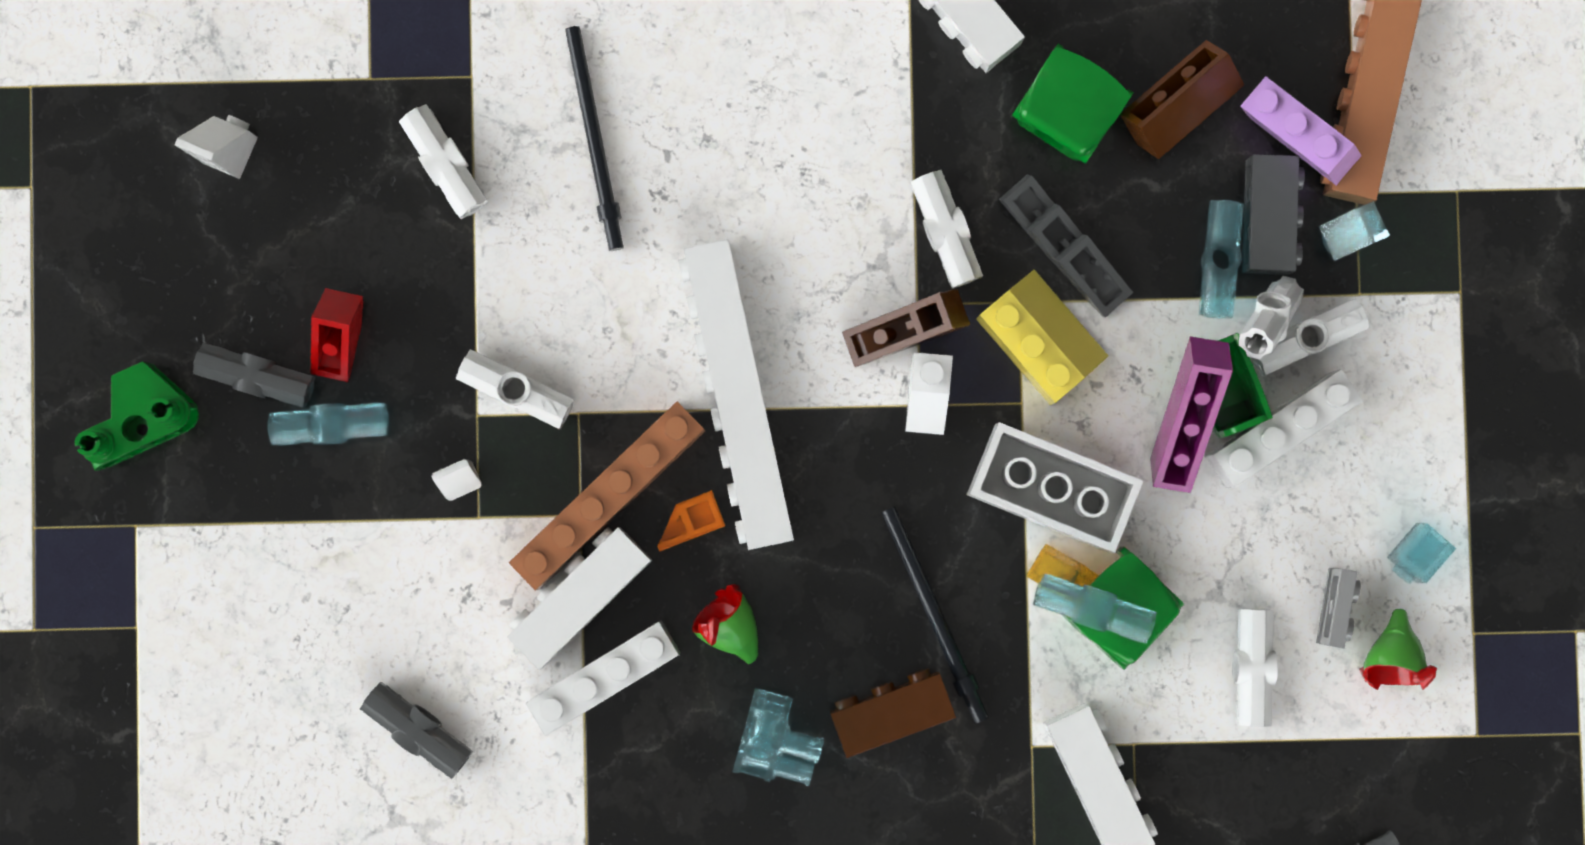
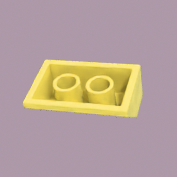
M1035 270L1031 271L976 318L1049 405L1059 401L1108 357V354Z

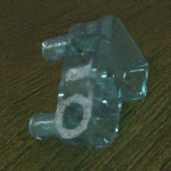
M755 688L732 772L737 774L741 772L763 778L766 782H770L771 779H775V776L809 786L814 765L819 762L824 738H816L790 730L791 726L787 725V719L793 698Z

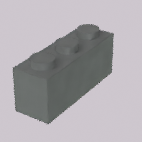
M1253 154L1245 161L1242 274L1289 275L1296 271V266L1301 265L1303 247L1302 243H1297V228L1302 227L1304 209L1303 205H1298V190L1303 189L1305 171L1304 167H1299V156Z

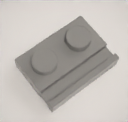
M1339 568L1328 569L1316 643L1345 649L1346 641L1351 640L1354 631V619L1350 618L1352 603L1358 601L1361 589L1360 580H1356L1357 571Z

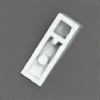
M228 115L226 121L213 116L178 137L175 146L205 165L240 179L258 137L248 131L250 124L236 117Z

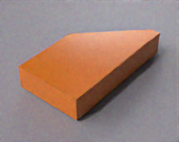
M712 490L675 505L657 546L659 552L726 526Z

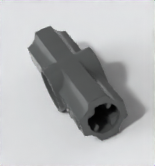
M202 343L193 363V374L231 385L232 389L264 399L266 396L297 407L306 408L307 403L311 399L315 381L314 376L276 365L277 362L245 352L238 354L212 344Z
M383 682L378 683L360 707L361 711L392 733L391 738L403 749L415 756L421 755L451 779L455 777L473 753L470 748L441 727L442 723L434 715L419 705L410 704Z

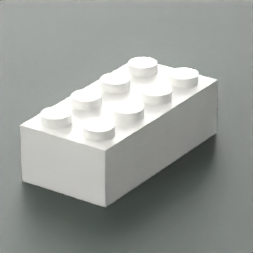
M998 422L994 425L967 495L1108 553H1115L1144 480Z

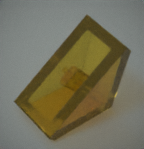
M1045 544L1025 576L1075 607L1083 593L1099 575L1082 563Z

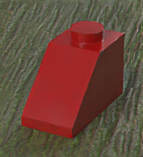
M325 288L311 316L310 374L348 382L362 328L363 296Z

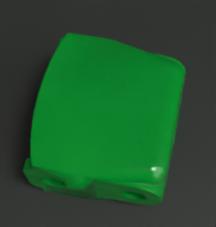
M1058 43L1012 116L1017 119L1020 126L1067 157L1086 164L1134 92L1129 89L1126 90L1112 75L1097 64L1074 52L1063 49V46Z
M1238 333L1218 340L1229 343L1233 368L1212 433L1219 438L1233 435L1273 418L1250 357L1239 346L1240 336Z
M1120 546L1116 553L1121 558L1107 567L1090 584L1072 612L1067 608H1063L1060 614L1114 663L1125 670L1130 664L1135 663L1179 615L1184 603L1138 557L1127 548Z

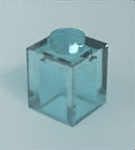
M1374 201L1319 226L1322 232L1324 247L1332 254L1335 261L1390 236Z
M1416 523L1387 558L1395 564L1392 570L1409 584L1412 581L1415 583H1427L1456 548L1428 523Z

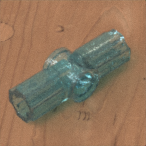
M1230 200L1209 201L1205 250L1200 260L1203 269L1198 312L1200 316L1218 319L1233 318L1237 271L1242 261L1240 240L1244 203ZM1215 250L1224 251L1228 255L1229 266L1227 269L1218 268L1214 264L1213 253Z
M378 402L345 406L343 403L310 406V409L271 412L267 422L268 435L273 446L298 445L313 442V445L346 443L348 439L389 436L390 427L386 403Z
M1043 573L1038 584L1033 602L1035 606L1072 618V622L1104 633L1107 630L1127 639L1147 644L1152 634L1157 614L1155 611L1117 599L1118 595L1086 584L1080 586Z

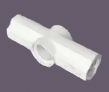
M425 104L406 113L399 120V123L420 154L418 158L434 184L440 186L454 212L460 219H463L482 209L488 203V200L467 169L469 165L452 138L447 137L432 110Z
M942 170L930 172L911 181L910 184L925 219L923 220V226L934 252H938L952 289L982 278V271L969 241L971 235L966 219L960 207L955 206Z
M1282 276L1280 280L1272 282L1266 292L1260 293L1257 296L1255 311L1239 337V346L1245 350L1248 357L1261 359L1264 355L1271 354L1277 343L1286 338L1288 324L1299 307L1304 294V289L1299 287L1295 278Z
M1355 298L1288 328L1286 338L1277 343L1271 354H1266L1261 359H1252L1262 376H1265L1369 329L1368 316L1363 306ZM1305 327L1311 328L1317 335V343L1314 347H1309L1302 341L1301 335Z
M471 349L464 357L456 380L558 429H561L566 422L575 399ZM520 379L525 385V392L521 398L511 400L506 394V387L510 381Z
M1238 609V649L1233 654L1232 673L1234 683L1237 684L1236 725L1272 726V685L1276 684L1278 676V660L1276 652L1273 650V610Z

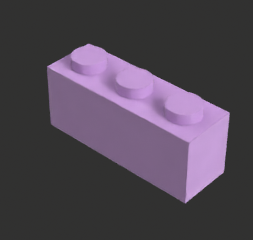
M1266 76L1240 106L1252 121L1335 185L1340 182L1362 156L1354 143Z

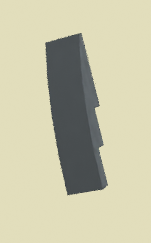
M1027 174L999 199L1045 255L1102 317H1107L1133 293L1088 235L1081 233L1061 206L1054 204L1032 175Z

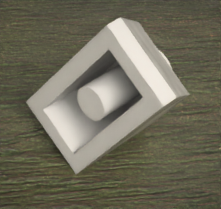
M913 353L911 357L905 432L944 435L953 356Z

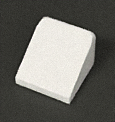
M467 459L434 472L431 476L444 497L449 501L482 486L473 462Z

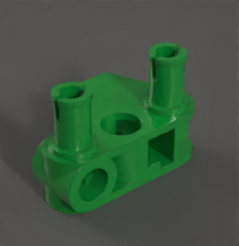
M142 361L111 375V418L79 433L75 438L74 444L75 447L80 446V449L77 450L78 453L91 462L95 471L102 470L188 432L198 422V406L192 398L154 364ZM142 425L148 427V432L145 435L140 433Z

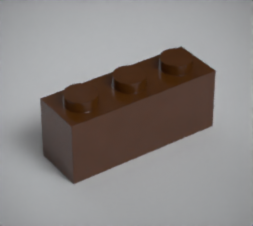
M1205 40L1121 112L1120 115L1136 144L1157 159H1160L1222 104L1227 102L1244 86V83L1229 53Z
M929 668L908 675L909 682L895 687L893 681L872 688L873 695L858 700L857 695H853L835 702L837 709L830 711L846 758L955 719L956 716L940 673L935 672L931 674Z

